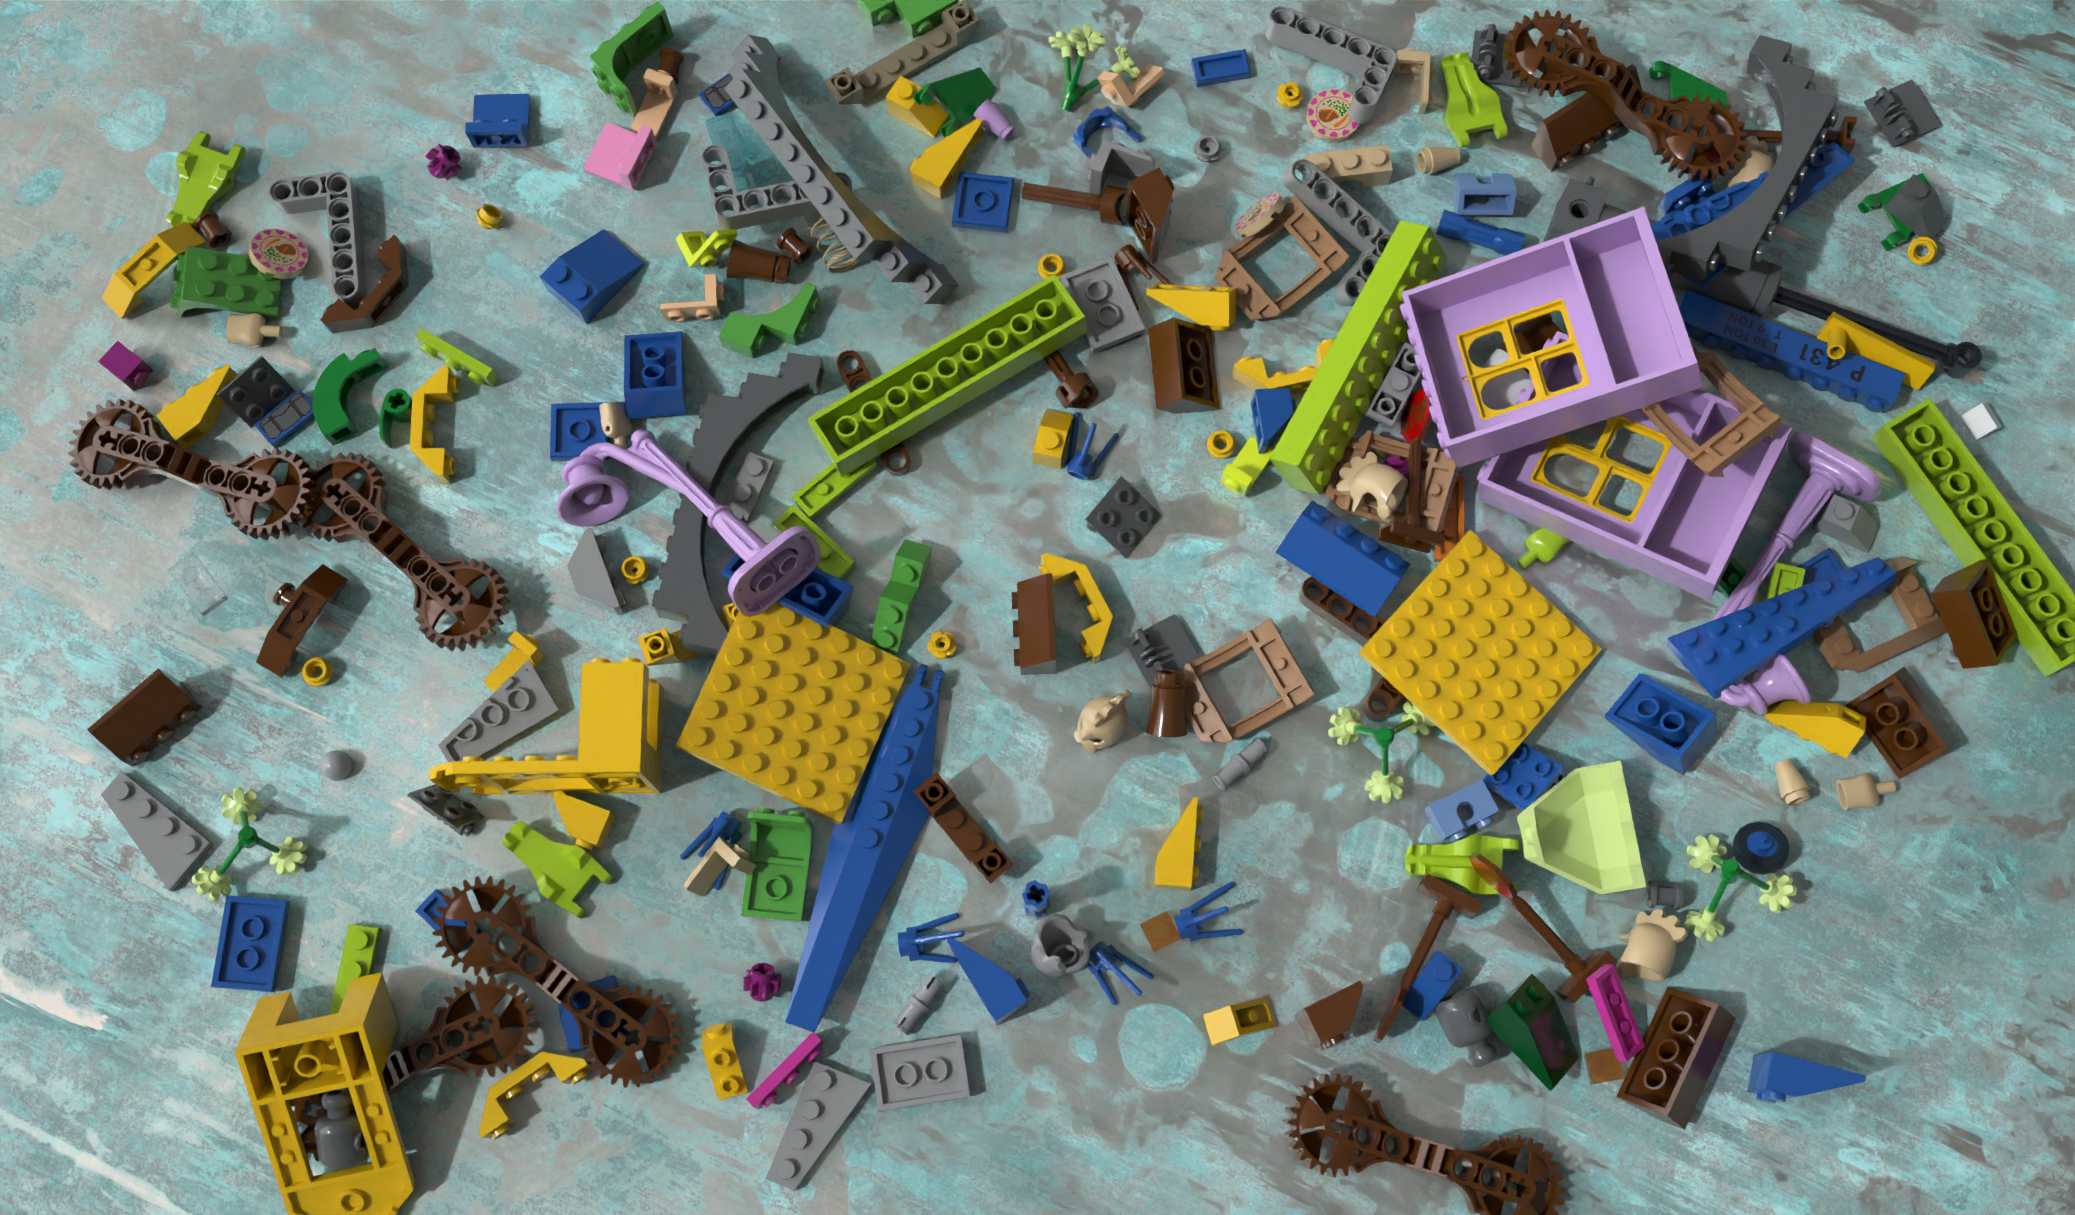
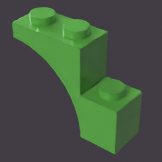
M856 0V3L872 27L889 21L896 14L911 37L915 38L919 35H924L931 31L933 27L942 23V12L959 3V1Z
M805 282L801 291L792 301L782 308L767 314L742 315L730 312L719 335L722 346L753 359L757 350L761 351L763 349L766 335L796 346L799 339H803L808 331L809 323L807 321L811 313L815 314L818 310L820 298L816 286Z
M907 539L902 543L895 555L890 581L880 596L870 642L871 645L897 654L900 651L912 607L928 571L933 547Z

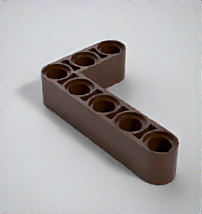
M1312 576L1307 578L1302 585L1299 593L1301 603L1362 646L1386 622L1378 615L1374 618ZM1315 587L1320 591L1321 596L1313 598L1307 594L1306 589ZM1331 605H1342L1345 609V613H1334L1331 609ZM1358 620L1366 621L1370 630H1359L1355 622ZM1384 677L1381 678L1364 704L1366 717L1374 722L1385 720L1403 696ZM1372 701H1382L1386 706V711H1375L1372 707Z

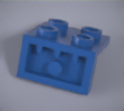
M529 94L475 95L473 122H466L465 133L473 148L529 146Z
M1707 175L1704 183H1701L1699 176H1695L1692 182H1689L1688 179L1667 192L1657 208L1664 216L1668 214L1672 216L1683 211L1685 207L1691 204L1697 205L1704 202L1710 196L1716 194L1713 190V181L1709 175Z
M1521 742L1497 772L1493 775L1487 774L1483 782L1489 791L1516 806L1521 813L1568 774L1563 765Z

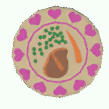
M1330 88L1322 90L1312 97L1307 106L1306 122L1309 130L1315 137L1337 143L1349 139L1356 133L1360 123L1354 122L1348 115L1353 97L1351 93L1343 89Z
M1272 193L1262 198L1239 218L1234 226L1235 231L1242 238L1253 236L1271 223L1273 220L1271 215L1275 211L1278 214L1282 212L1285 200L1279 193Z
M277 228L265 229L258 232L251 240L249 257L252 264L264 274L268 272L278 279H289L300 275L308 262V250L299 237L288 231Z

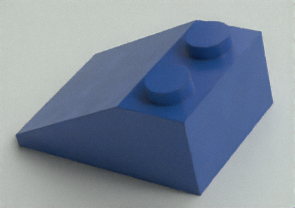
M603 229L559 256L539 277L548 292L583 322L588 324L645 266V263Z
M682 331L625 335L624 398L628 419L686 414Z
M1641 673L1637 675L1605 714L1606 720L1657 761L1682 775L1688 771L1719 732L1716 713Z
M953 937L947 940L951 951L996 1025L1028 1006L1026 998L1030 996V993L1021 978L1014 980L1009 972Z
M1772 1051L1753 1056L1747 1092L1757 1094V1100L1775 1104L1776 1101L1785 1102L1786 1098L1799 1097L1863 1083L1866 1080V1076Z

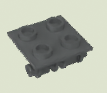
M1494 24L1485 25L1482 31L1475 30L1471 62H1473L1474 69L1482 83L1518 87L1520 78L1510 79L1512 70H1505L1506 60L1502 59L1504 54L1503 47L1508 34L1499 33Z
M1912 79L1889 90L1886 87H1882L1875 92L1876 96L1864 101V104L1891 147H1895L1941 125Z
M261 355L218 392L217 395L252 428L254 424L289 396L294 389Z
M1121 476L1085 520L1088 522L1086 527L1091 532L1095 533L1097 531L1124 558H1127L1161 517V514Z
M1175 614L1145 630L1142 628L1137 629L1132 633V637L1123 641L1151 691L1156 670L1171 669L1183 671L1185 664L1200 658Z
M436 784L407 794L409 798L421 805L424 810L438 820H442L445 825H449L459 835L465 834L469 836L475 828L472 823L485 817L476 811L477 808L472 803L462 801L453 794V791H445Z

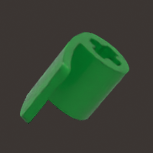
M393 389L388 392L381 407L379 419L380 439L391 449L392 420L399 422L411 421L412 398L403 389Z

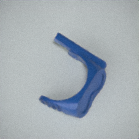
M1106 106L1104 109L1097 108L1091 112L1089 117L1074 132L1073 142L1090 159L1094 152L1087 148L1088 140L1094 132L1101 128L1116 127L1124 131L1135 142H1138L1142 136L1113 109Z

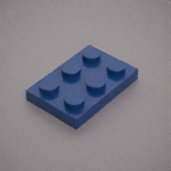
M226 895L211 987L276 992L290 901Z

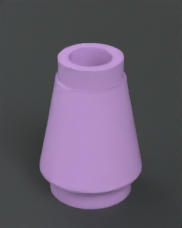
M989 99L983 102L974 113L976 119L979 118L983 121L984 128L1003 140H1006L1015 130V127L1011 125V122L997 103H992Z

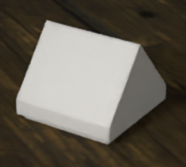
M1981 403L1962 415L1963 420L1976 440L2002 428L1988 403Z

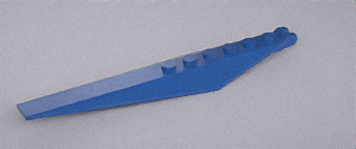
M920 664L914 683L909 686L884 724L840 824L834 823L785 1023L815 1033L928 818V811L913 791L932 776L939 702L938 692L945 671L938 670L935 673L931 690L921 687L928 670L927 665Z

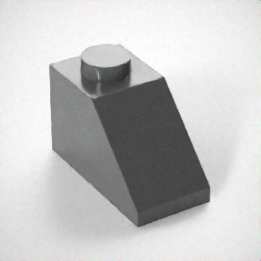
M1914 174L1884 206L1887 212L1919 237L1925 236L1932 239L1946 223L1937 192Z

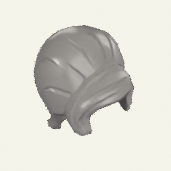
M1051 913L1039 919L1035 926L1036 937L1031 946L1032 962L1038 971L1049 977H1060L1067 973L1079 971L1088 962L1090 957L1086 931L1078 930L1065 915Z

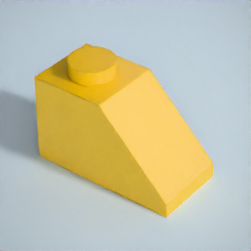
M900 75L886 95L888 113L935 138L939 129L949 118V114L934 99L927 105L923 103L918 105L913 96L922 87Z
M1046 408L1039 425L1033 449V463L1061 469L1074 414Z
M555 791L553 794L554 801L568 835L576 840L574 845L592 851L593 846L602 849L616 816L609 810Z
M1268 996L1229 1005L1203 1015L1212 1045L1277 1026Z

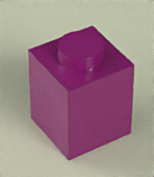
M119 341L98 361L133 391L138 386L143 385L153 371L142 359Z

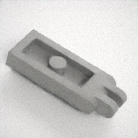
M747 451L723 505L729 506L732 513L740 520L750 521L775 466L774 461Z

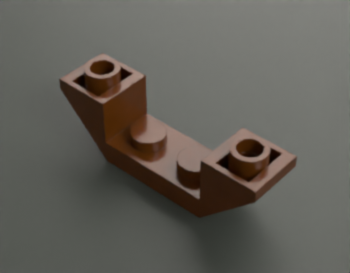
M393 235L380 246L375 256L382 266L390 272L379 279L377 287L370 295L365 296L361 300L356 311L339 298L334 304L329 305L325 309L320 321L331 333L373 328L409 286L406 249L398 237Z
M324 564L300 584L268 631L256 663L283 678L299 655L295 651L327 602L334 603L348 582V579Z
M937 772L913 791L935 822L989 884L993 883L1014 865L996 842L991 841L960 804L955 793Z

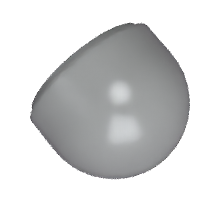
M330 751L321 760V771L330 780L341 781L351 774L353 761L348 754L342 751Z

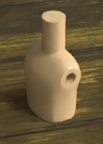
M229 314L226 327L227 343L258 347L262 344L264 336L282 337V326L265 325V318L260 314Z
M607 402L600 404L599 409L603 432L606 436L614 438L615 445L627 450L625 438L631 435L632 424L630 419H628L626 403Z
M1862 774L1852 778L1837 780L1836 791L1840 805L1846 811L1878 806L1879 795L1894 793L1896 785L1894 781L1875 783L1872 775Z

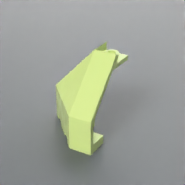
M1621 760L1574 769L1516 816L1523 841L1524 858L1600 895L1647 887Z

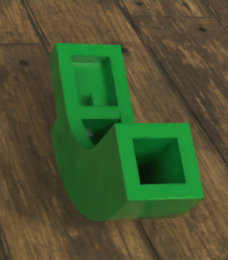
M376 348L362 351L353 360H350L345 353L339 355L324 369L317 381L313 394L314 416L322 434L332 445L358 432L348 413V399L352 390L360 382L388 367Z

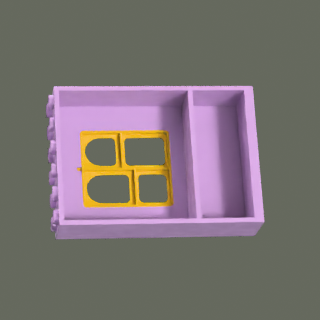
M1644 207L1401 292L1404 303L1400 304V309L1404 320L1407 321L1409 326L1407 330L1409 340L1417 353L1414 357L1419 372H1422L1424 378L1422 380L1423 389L1432 405L1429 406V410L1439 430L1437 432L1438 441L1441 449H1444L1447 459H1453L1457 468L1704 387L1698 363ZM1555 311L1561 312L1569 334L1568 340L1527 355L1521 354L1515 337L1514 327L1517 324ZM1494 332L1502 333L1509 355L1508 360L1487 368L1474 365L1469 359V350L1474 341ZM1567 353L1575 354L1582 375V381L1571 387L1550 392L1547 389L1541 364L1546 360ZM1525 368L1529 370L1536 391L1534 399L1500 410L1490 409L1484 405L1481 393L1488 381Z
M1557 331L1553 340L1547 339L1543 349L1565 342L1569 336ZM1567 353L1546 360L1541 364L1547 389L1550 392L1571 387L1582 381L1578 362L1573 353ZM1530 374L1528 380H1531L1527 390L1522 389L1520 391L1516 405L1532 400L1536 396ZM1700 389L1669 398L1659 405L1699 446H1702L1741 415L1729 401ZM1641 408L1605 419L1607 425L1596 447L1592 450L1572 443L1563 433L1493 456L1488 465L1483 464L1477 476L1479 481L1477 489L1480 490V501L1710 601L1786 448L1793 427L1780 422L1773 439L1768 436L1764 437L1723 470L1724 477L1708 476L1666 438ZM1625 428L1663 445L1664 450L1652 473L1644 474L1607 458L1606 452L1618 429ZM1555 454H1568L1598 467L1599 474L1588 495L1580 497L1548 482L1543 470L1546 461ZM1613 475H1618L1637 483L1643 488V492L1629 516H1624L1599 504V499L1610 477Z

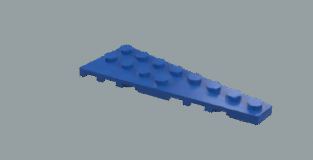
M1835 142L1819 148L1815 163L1813 165L1808 164L1807 166L1809 169L1803 184H1797L1798 190L1794 201L1786 204L1787 211L1783 221H1777L1775 225L1777 227L1842 175L1853 165L1855 159ZM1766 171L1760 174L1758 178L1747 183L1743 181L1710 196L1704 202L1697 205L1691 204L1679 213L1672 216L1668 214L1662 217L1660 221L1650 225L1655 240L1671 238L1695 230L1725 215L1746 200L1762 184L1769 173ZM1718 263L1714 272L1710 271L1704 281L1683 276L1700 291L1729 266Z
M1876 557L1668 637L1667 647L1714 699L1721 697V692L1731 685L1738 686L1741 684L1743 677L1754 670L1759 672L1764 669L1765 663L1772 658L1787 654L1813 637V632L1821 626L1825 625L1828 627L1834 623L1836 616L1844 611L1849 613L1854 610L1855 604L1862 599L1872 598L1895 583L1896 573L1882 559Z

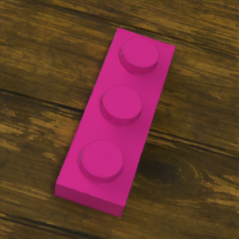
M1604 964L1590 975L1586 981L1617 1061L1627 1062L1645 1045L1614 964Z
M812 1032L746 1100L756 1109H759L761 1106L766 1109L779 1096L776 1091L784 1083L789 1086L801 1074L798 1069L806 1061L812 1063L822 1053L823 1050L820 1046L824 1041L816 1033Z

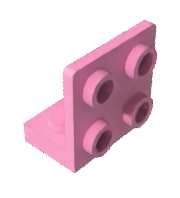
M606 123L584 165L585 172L634 191L658 144L652 128L641 125L638 133H634L614 124Z

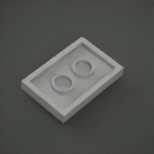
M1112 256L1060 276V282L1085 316L1087 333L1084 335L1092 353L1145 333V326Z
M961 1034L870 1049L878 1112L971 1097Z

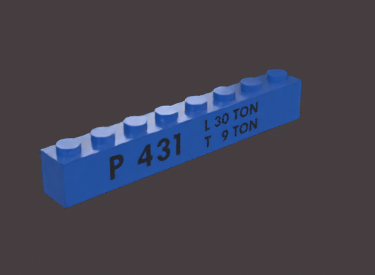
M1688 289L1677 304L1688 337L1702 342L1707 348H1718L1728 352L1733 358L1754 362L1761 369L1782 373L1787 379L1800 380L1810 384L1812 388L1818 391H1828L1838 395L1844 401H1854L1862 404L1872 412L1885 413L1895 404L1905 373L1845 351V355L1840 359H1831L1827 355V343Z

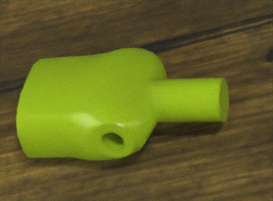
M1540 527L1525 540L1529 551L1518 560V564L1523 569H1527L1536 559L1549 563L1571 540Z

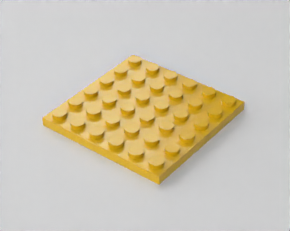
M1469 530L1360 649L1358 654L1488 774L1493 775L1602 649L1475 533Z
M777 602L759 615L752 617L744 616L738 611L675 744V748L836 824H840L911 664L834 626L825 627Z

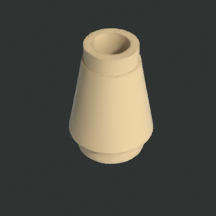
M1424 147L1423 150L1418 151L1416 162L1421 173L1430 175L1459 164L1461 156L1458 148Z
M1791 759L1782 760L1774 765L1781 800H1785L1787 806L1800 804L1811 797L1809 794L1810 787Z

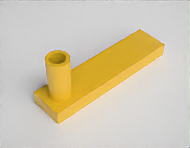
M1832 312L1817 332L1816 339L1827 343V355L1831 359H1840L1845 355V351L1851 352L1905 373L1902 383L1916 390L1920 389L1935 370V363L1835 312Z

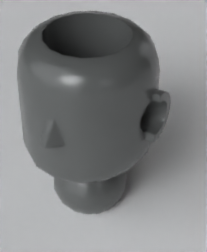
M1468 988L1455 992L1439 1001L1436 1005V1016L1450 1044L1457 1048L1466 1047L1469 1052L1468 1060L1470 1064L1478 1068L1496 1060L1497 1051L1486 1038L1493 1033L1486 1020L1490 1014L1488 1011L1489 1007L1485 1005L1482 996L1477 990Z
M348 1088L324 1092L321 1102L327 1113L317 1120L314 1135L319 1161L324 1167L329 1169H346L359 1165L368 1157L369 1152L355 1108H350L352 1103L350 1091Z

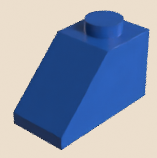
M1289 388L1256 389L1250 406L1258 454H1264L1281 436L1296 411V401L1291 399Z
M1439 950L1434 952L1418 973L1413 985L1407 990L1402 1006L1421 1021H1424L1448 992L1463 971V968Z

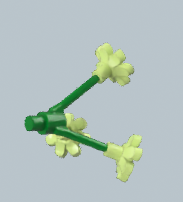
M1083 24L1082 30L1074 26L1067 36L1065 32L1060 31L1056 32V36L1048 38L1052 49L1062 50V59L1065 65V90L1062 94L1064 99L1060 108L1069 112L1073 103H1077L1079 97H1083L1089 90L1100 84L1097 78L1084 87L1077 84L1084 59L1088 56L1089 50L1097 52L1099 47H1103L1106 43V38L1102 37L1103 33L1101 31L1095 30L1092 32L1091 24ZM1119 45L1115 49L1118 55V62L1112 65L1108 72L1117 74L1126 72L1132 79L1138 78V75L1141 74L1140 70L1134 66L1135 64L1131 57H1128L1129 52L1127 48ZM1072 49H1078L1079 57L1071 81L1070 60L1073 59Z
M1410 701L1403 705V710L1406 712L1401 716L1403 723L1392 729L1387 727L1380 728L1379 730L1365 728V724L1359 721V711L1354 708L1349 710L1346 706L1338 709L1339 716L1336 714L1331 716L1330 722L1335 727L1330 728L1328 734L1330 737H1338L1337 743L1339 745L1356 742L1358 735L1362 733L1374 737L1376 744L1381 747L1382 770L1374 771L1371 776L1372 780L1366 781L1365 790L1370 791L1369 798L1373 801H1377L1382 796V802L1390 803L1392 796L1396 799L1403 797V790L1401 789L1405 785L1403 778L1400 776L1395 777L1394 772L1388 770V750L1394 740V735L1407 727L1410 734H1417L1420 731L1423 735H1428L1432 733L1430 726H1436Z
M236 787L233 789V797L229 794L223 795L221 801L228 807L221 810L222 815L225 818L232 817L234 824H242V829L238 833L239 841L221 866L217 865L213 869L207 865L202 866L198 873L192 877V883L199 885L196 889L200 895H205L209 892L208 897L210 901H218L220 894L224 897L230 895L232 891L230 887L232 878L227 876V869L243 848H252L255 845H259L271 851L273 856L270 858V864L277 867L276 872L280 876H285L287 871L291 875L298 873L300 868L297 863L302 864L306 861V854L301 853L307 849L305 842H296V838L287 837L284 845H273L260 838L257 831L249 826V822L256 820L257 815L254 811L262 808V801L255 800L257 791L252 788L248 789L244 794L242 787Z
M1714 834L1709 835L1708 839L1703 835H1699L1695 838L1697 846L1689 845L1687 847V854L1694 856L1689 862L1692 868L1697 869L1701 867V872L1710 873L1713 866L1721 868L1720 877L1722 879L1710 906H1707L1705 909L1702 908L1700 912L1689 911L1686 915L1687 919L1684 922V926L1688 930H1693L1695 936L1701 938L1705 934L1707 941L1715 942L1717 935H1724L1725 927L1721 925V920L1715 917L1717 914L1716 908L1727 885L1735 883L1739 878L1760 887V891L1764 894L1759 898V902L1764 907L1769 906L1773 913H1780L1781 905L1786 909L1793 906L1794 903L1789 896L1796 895L1797 888L1790 885L1793 882L1791 876L1783 875L1779 877L1777 874H1770L1766 882L1755 878L1743 871L1736 860L1729 859L1725 861L1721 859V856L1727 853V849L1723 844L1718 845L1719 838Z

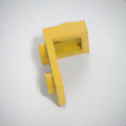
M515 630L508 638L514 647L484 680V684L494 692L528 659L536 668L545 657L538 649L540 643L530 634L526 633L522 636Z
M732 1022L727 1024L716 1023L702 1030V1050L717 1098L723 1100L747 1093L748 1087L735 1048V1031Z

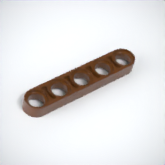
M847 350L838 356V370L849 393L854 391L856 384L872 381L858 352ZM848 358H854L858 361L857 368L852 371L845 370L842 364ZM903 442L880 454L886 470L891 475L903 476L909 471L911 461ZM896 455L903 456L906 459L905 465L902 468L894 469L889 464L891 458Z

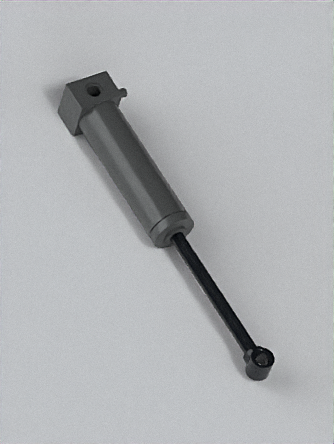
M1584 176L1582 182L1570 178L1556 205L1543 242L1629 211L1606 204L1605 200L1608 191L1594 187L1595 179L1592 176ZM1648 219L1650 225L1657 222V221ZM1763 259L1760 262L1755 261L1749 272L1729 266L1700 291L1681 274L1673 272L1669 280L1671 286L1685 291L1688 289L1758 317H1761L1773 302L1825 321L1832 312H1835L1912 352L1940 361L1939 366L1943 367L1945 373L1952 378H1964L1982 360L1981 350L1972 342H1961L1958 345L1950 342L1948 345H1944L1780 286L1782 267ZM1958 357L1963 358L1966 364L1962 363Z

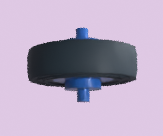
M1748 823L1741 827L1735 835L1732 852L1736 861L1744 869L1756 874H1770L1781 869L1787 861L1789 842L1786 835L1779 828L1769 823Z

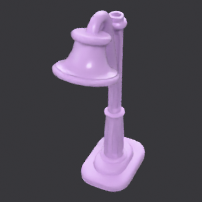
M643 429L635 431L631 436L632 446L627 450L608 442L596 443L589 446L579 457L570 460L563 467L562 478L569 486L559 495L556 509L558 516L562 520L578 527L606 523L618 516L628 503L630 497L628 486L619 478L603 475L605 470L603 462L607 457H612L688 497L708 517V525L712 529H716L728 545L745 561L734 572L728 585V592L733 603L744 616H756L767 610L804 580L819 563L821 556L820 547L815 536L806 527H791L767 544L755 531L735 516L729 506H721L655 441V436L651 431H644Z
M1794 432L1788 441L1789 455L1810 477L1787 508L1775 530L1769 532L1771 540L1713 620L1753 605L1762 581L1786 548L1792 549L1794 547L1795 540L1817 516L1834 491L1853 496L1865 502H1873L1882 490V481L1879 476L1864 464L1807 433ZM1778 655V657L1772 658L1765 663L1764 669L1759 672L1755 671L1747 679L1743 677L1741 684L1738 686L1731 685L1722 691L1721 697H1719L1731 706L1744 707L1749 705L1761 716L1767 713L1768 706L1786 699L1796 700L1804 705H1808L1812 701L1810 691L1785 655Z

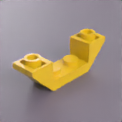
M186 221L156 234L113 274L102 299L122 319H125L144 301L139 294L178 260L179 254L184 255L187 246L202 248L207 242Z
M1335 338L1324 340L1320 345H1317L1314 355L1317 368L1313 365L1305 366L1299 369L1298 372L1287 374V372L1283 371L1275 373L1271 378H1268L1262 357L1256 359L1254 357H1244L1238 360L1237 363H1234L1233 379L1254 391L1256 389L1289 388L1290 394L1305 391L1312 382Z
M449 366L441 367L413 393L410 434L411 451L444 484H450L451 475L455 474V460L445 448H432L434 436L430 427L431 421L435 419V406L433 403H454L455 393L459 392V378L455 376Z
M1045 553L1041 555L1042 565L1039 566L1041 575L1052 573L1054 588L1074 578L1076 579L1073 581L1076 592L1080 597L1085 596L1089 604L1086 609L1091 620L1099 622L1081 631L1082 641L1079 642V646L1085 658L1091 657L1094 664L1099 662L1112 625L1113 615L1088 568L1084 564Z
M734 603L722 606L724 613L718 615L727 632H729L739 611ZM665 627L638 637L647 666L681 663L703 654L686 651L682 643L683 641H680L681 629L669 633Z
M546 1052L537 1054L488 1089L479 1129L480 1136L487 1139L493 1137L496 1140L510 1130L508 1125L516 1120L503 1099L506 1098L509 1101L523 1092V1085L531 1080L537 1082L549 1074V1067H552L561 1083L569 1084L571 1082L575 1085L589 1075L587 1070L592 1066L591 1061Z

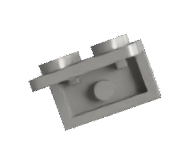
M1102 140L1098 153H1092L1087 167L1089 172L1086 181L1090 182L1089 193L1101 194L1109 172L1134 180L1155 170L1156 159L1146 151H1135L1126 148L1118 141L1109 142Z

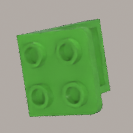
M658 1L654 5L646 7L634 21L622 26L614 37L609 41L602 42L597 50L590 55L594 66L591 70L598 79L596 83L606 95L611 94L615 98V104L624 114L629 112L633 117L636 116L638 111L631 92L623 84L625 77L632 69L674 36L666 10Z
M187 246L184 255L179 254L177 265L175 264L173 271V281L176 282L175 290L172 291L170 308H175V317L181 318L184 311L192 308H213L244 314L255 313L263 317L276 319L281 279L274 278V275L268 272L267 274L260 272L252 264L250 257Z
M757 808L756 812L748 813V819L751 824V854L749 858L757 866L750 875L746 874L741 916L803 923L815 827L811 820L805 817L803 812L787 811L786 815L774 814L775 810L770 808Z

